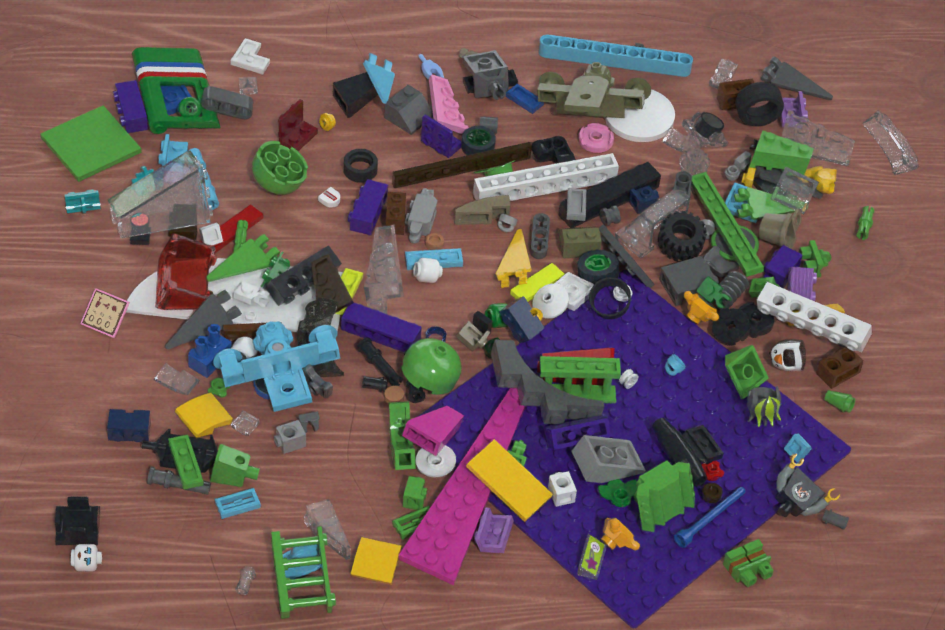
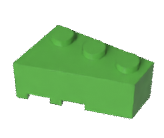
M762 131L750 168L763 166L766 167V170L778 168L782 169V172L805 175L814 148L777 136L771 132Z

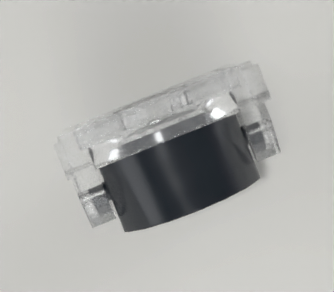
M697 112L692 119H684L682 122V126L699 147H726L729 143L722 133L724 123L720 118L711 113L703 112L701 114V112Z

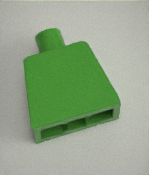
M220 444L210 482L242 487L245 477L257 480L260 468L249 466L251 457L249 454Z

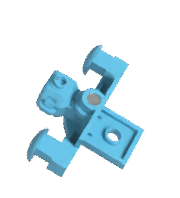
M279 321L268 322L259 327L256 337L253 339L255 350L261 352V356L242 360V354L238 350L229 348L218 352L213 359V364L217 369L221 370L225 387L263 378L274 412L312 403V396L302 368L308 364L313 366L340 359L339 347L336 341L337 330L331 325L318 326L311 331L309 344L291 348L290 343L293 341L291 331L287 330ZM286 388H292V389H293V390L290 391V392H284V391H283V390L286 389Z

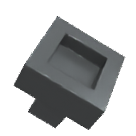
M318 411L301 414L296 417L305 433H307L308 423L313 426L314 432L319 429L320 417Z

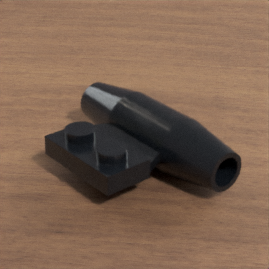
M665 418L657 419L652 425L661 448L673 464L678 462L689 463L694 487L704 484L707 476L700 462L707 464L722 459L724 455L704 425L687 429L683 435Z

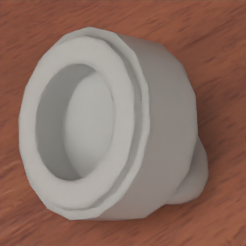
M502 213L499 217L498 227L503 232H511L516 227L518 219ZM503 222L510 224V227H504L502 225Z
M703 219L700 221H703L705 224L704 227L707 230L706 240H708L709 236L715 231V224L711 220Z

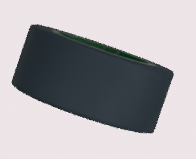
M472 126L464 131L461 148L466 155L494 150L496 136L487 127Z

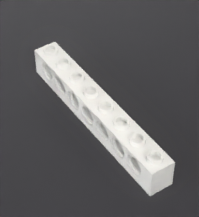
M613 153L476 178L474 179L473 195L475 200L509 195L510 201L566 191L568 188L577 189L598 185L609 178L616 177L619 165Z

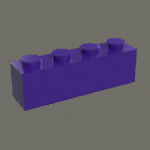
M353 303L348 306L341 317V330L362 338H370L373 342L404 353L413 343L421 340V326L361 304Z

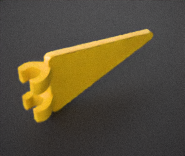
M522 229L516 231L495 273L498 281H501V288L510 286L509 276L515 275L516 278L519 277V285L527 284V272L532 270Z

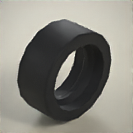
M354 149L345 155L343 172L348 179L364 183L367 179L372 180L375 178L378 170V158L373 152L367 149ZM354 162H366L371 167L358 170L350 165Z

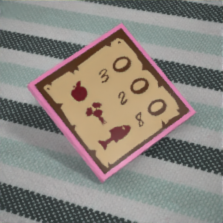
M95 288L80 324L115 338L130 302Z

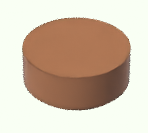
M431 233L426 237L425 246L429 250H441L444 246V238L438 233Z
M390 386L385 390L384 399L388 404L391 402H403L404 391L399 386Z

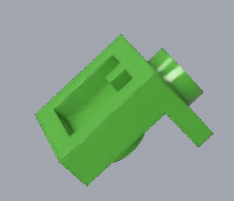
M774 277L755 278L751 281L749 294L751 298L759 297L767 282L778 287L780 286L776 284Z

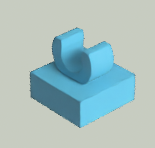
M794 434L784 448L790 456L797 453V456L794 458L796 462L804 458L812 449L800 434Z

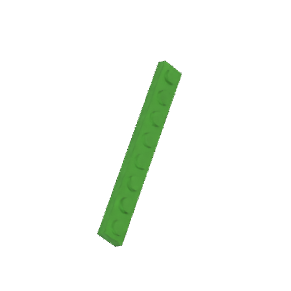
M704 172L693 175L691 186L745 276L748 277L764 272L763 264L708 174Z

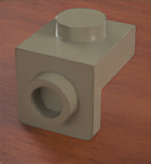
M468 321L456 337L473 352L477 347L481 349L488 342L487 336L490 332L487 330L485 333H482Z

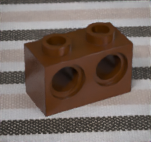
M753 78L719 83L717 100L721 109L736 108L735 102L738 93L746 86L755 83Z
M388 192L385 234L404 235L406 193Z
M847 347L838 349L831 356L824 357L819 361L816 374L832 389L859 374L864 360L855 351Z

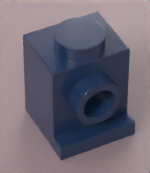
M646 186L637 190L634 188L630 190L629 203L637 214L657 208L659 194L656 189L652 190L650 186Z

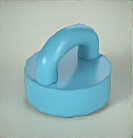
M672 354L665 364L666 372L672 376L686 369L683 361L675 354Z

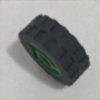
M591 250L580 256L579 261H577L578 277L593 284L603 278L619 277L618 258L610 251Z

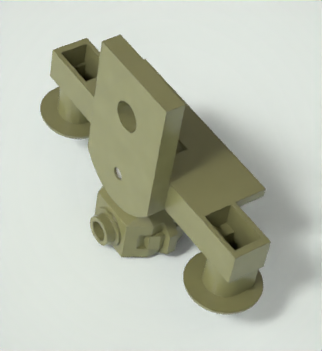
M594 62L587 67L583 76L574 79L572 85H565L562 76L556 72L542 74L539 78L537 92L538 102L556 103L557 114L625 118V108L643 109L645 99L651 95V86L645 79L632 78L626 83L625 89L611 88L614 86L615 78L611 77L610 70L607 66Z

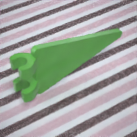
M747 187V189L739 188L738 194H734L735 202L746 200L748 204L741 205L742 209L737 210L738 217L740 218L751 216V219L756 220L763 218L765 213L788 214L794 213L797 208L800 211L808 209L807 204Z
M265 234L259 236L255 241L249 239L207 276L206 280L211 282L271 267L269 263L274 256L278 257L277 255L280 254V251L273 247L266 254L263 252L268 247L266 242L269 241Z

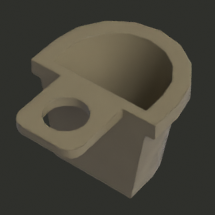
M797 208L793 215L792 213L787 215L765 213L759 228L760 239L792 249L797 240L796 231L802 221L800 209Z

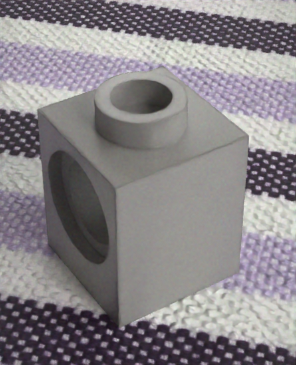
M299 420L276 427L274 441L276 446L280 447L283 454L306 447V433Z

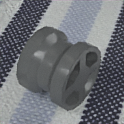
M616 205L611 206L609 209H600V218L605 226H609L611 223H620L621 216Z

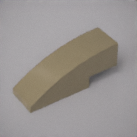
M509 195L479 199L455 209V225L492 224V219H499L502 213L510 215Z

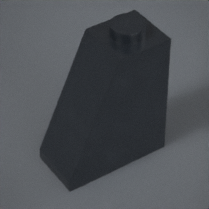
M367 72L333 82V97L347 118L352 117L378 95Z

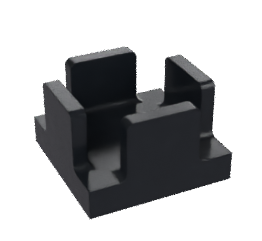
M68 497V506H56V545H98L100 506H90L89 497Z

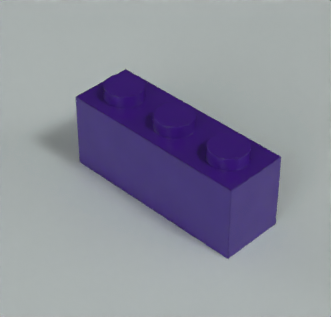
M137 81L115 83L116 91H113L114 102H118L116 108L117 113L121 114V126H125L127 133L148 130L147 116Z
M367 179L365 185L360 188L359 199H355L353 212L350 211L348 222H350L351 231L372 235L388 197V184Z
M602 415L544 427L547 446L554 450L576 445L583 435L611 437L609 420Z

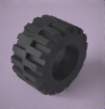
M676 211L674 215L670 213L661 223L657 238L659 249H662L661 252L663 254H667V258L671 259L672 257L677 262L678 260L685 261L698 257L703 249L707 235L704 222L700 221L698 216L694 217L691 212L687 214L686 211H682V213ZM683 233L687 235L690 239L682 240L677 238L674 234Z

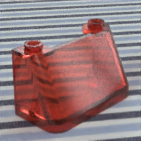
M172 233L158 260L155 308L160 310H197L206 298L213 294V291L208 290L206 278L209 275L210 267L214 266L217 260L215 246Z

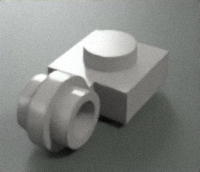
M745 151L736 158L734 165L729 166L725 170L726 178L734 181L743 171H747L751 164L752 154Z

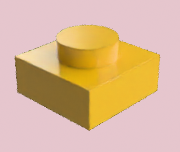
M749 166L748 173L743 174L742 184L752 188L756 168H750Z

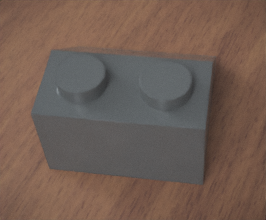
M410 85L405 86L385 104L384 118L410 135L422 127V117L425 114L433 118V111L423 94Z

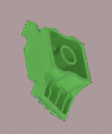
M665 461L639 476L634 498L639 506L642 530L654 532L655 524L665 526L668 520L679 514H684L685 507L694 508L695 491L689 463L678 462L671 465L668 461Z

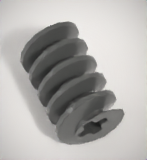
M730 272L719 284L724 288L721 293L729 295L732 299L731 301L726 300V298L722 299V304L725 308L729 309L745 289L749 287L748 279L739 272ZM716 300L712 303L716 309H723L717 306Z

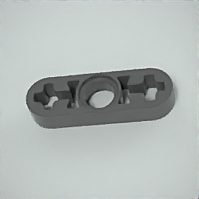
M544 213L536 214L533 218L530 253L536 259H543L547 256L550 218ZM540 222H543V227H539ZM543 234L545 237L537 238L535 235ZM538 245H541V251L537 250Z

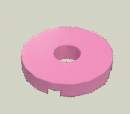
M591 123L587 127L581 128L578 136L579 144L587 151L602 153L612 147L614 133L612 130H608V127L605 125Z

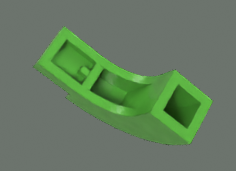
M409 401L389 403V433L395 470L416 469L413 443L402 436L406 423L410 420Z

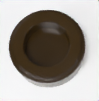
M708 483L702 489V498L708 503H717L722 498V488L718 484Z

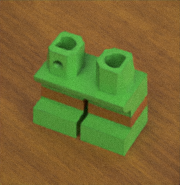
M759 539L725 554L724 567L737 583L742 581L747 587L757 582L756 574H760L765 580L773 575L774 570L770 565L771 556L765 554L762 549L763 544Z

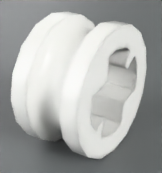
M628 369L621 375L619 382L624 384L626 389H629L637 382L639 376L633 374L632 369Z

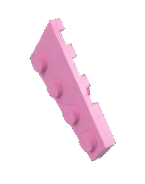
M431 74L429 87L434 120L452 131L463 134L469 127L464 124L465 118L458 111L459 105L453 99L454 93L448 79Z

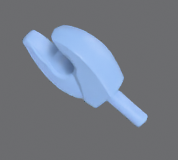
M422 54L419 55L423 62L421 65L422 73L428 80L432 73L444 78L443 71L439 65L430 59L426 60Z

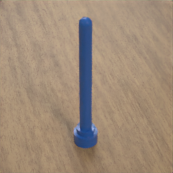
M739 487L689 529H682L674 535L675 542L682 548L687 547L692 542L693 535L745 494V488Z

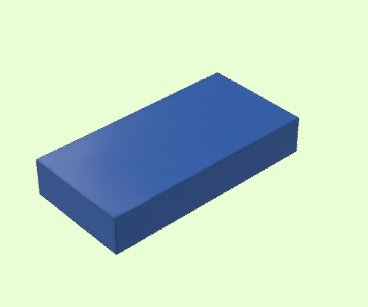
M518 83L506 92L507 98L531 114L544 105V102H538V96Z

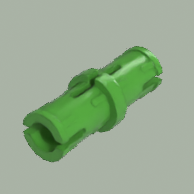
M869 206L863 208L862 216L858 221L859 228L856 235L859 239L861 234H863L862 240L868 238L869 229L873 225V207L870 208V212H868Z

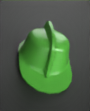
M512 162L473 173L484 172L487 177L513 172Z

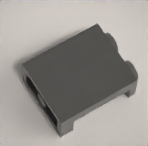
M702 256L661 267L659 280L675 306L682 305L684 292L698 293L696 290L707 276L719 284L717 276L713 275L709 264L705 262Z

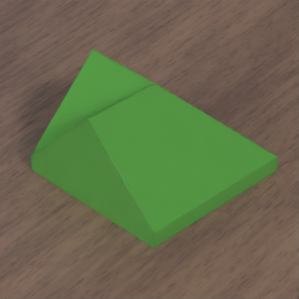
M753 345L725 355V366L741 399L748 396L749 390L759 387L769 379Z

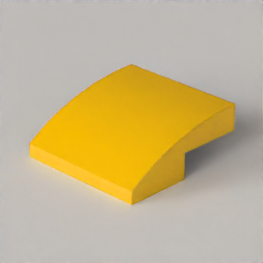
M212 393L191 399L175 409V413L197 438L212 434L214 428L230 425L233 419Z
M361 537L352 566L351 576L392 585L402 546Z

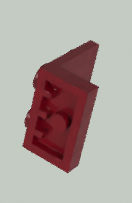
M301 99L292 104L290 109L281 114L278 119L280 145L289 149L293 147L300 151L318 134V128L303 121V100Z

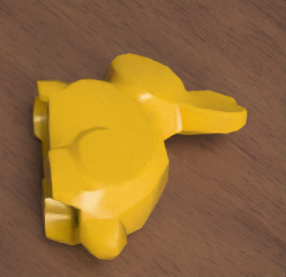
M816 166L806 169L805 175L800 174L799 177L805 181L813 180V186L818 192L832 194L834 193L837 169H823L822 166Z

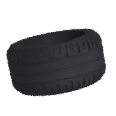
M756 82L746 86L738 93L735 102L739 118L750 126L768 125L778 119L784 109L780 90L776 85L769 82ZM769 101L763 106L751 107L755 103Z

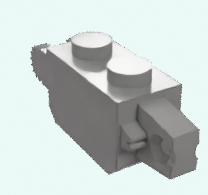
M423 188L420 194H416L415 200H411L409 209L411 213H407L405 224H408L409 240L411 243L419 242L422 235L426 236L431 232L437 214L436 206L438 202L434 197V190Z

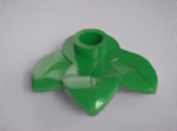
M620 479L611 480L608 482V486H598V490L603 498L611 500L615 506L626 507L630 504L631 498L637 491V481L631 480L624 484Z

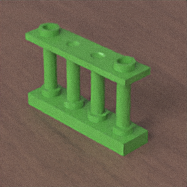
M540 356V377H545V382L574 396L601 400L604 403H616V389L611 384L612 379H620V358ZM553 377L565 378L564 384H552ZM573 378H584V385H572ZM604 378L603 385H592V379Z
M322 526L317 527V536L285 540L280 538V531L271 532L281 619L289 618L290 611H293V608L326 604L327 613H332V607L336 605L335 593L330 591L324 546H327V535L322 533ZM318 544L319 556L288 560L283 558L282 551L286 550V548ZM321 564L322 576L291 580L285 576V570H288V568ZM324 585L325 596L294 600L288 598V590H291V588Z

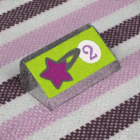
M590 534L587 535L577 575L598 580L607 545Z

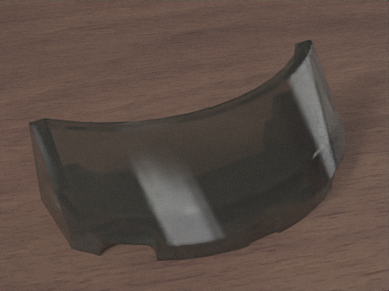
M322 297L307 304L304 320L300 321L298 326V346L310 343L309 335L316 327L331 325L338 302ZM334 360L312 366L320 377L344 376V372L339 369Z

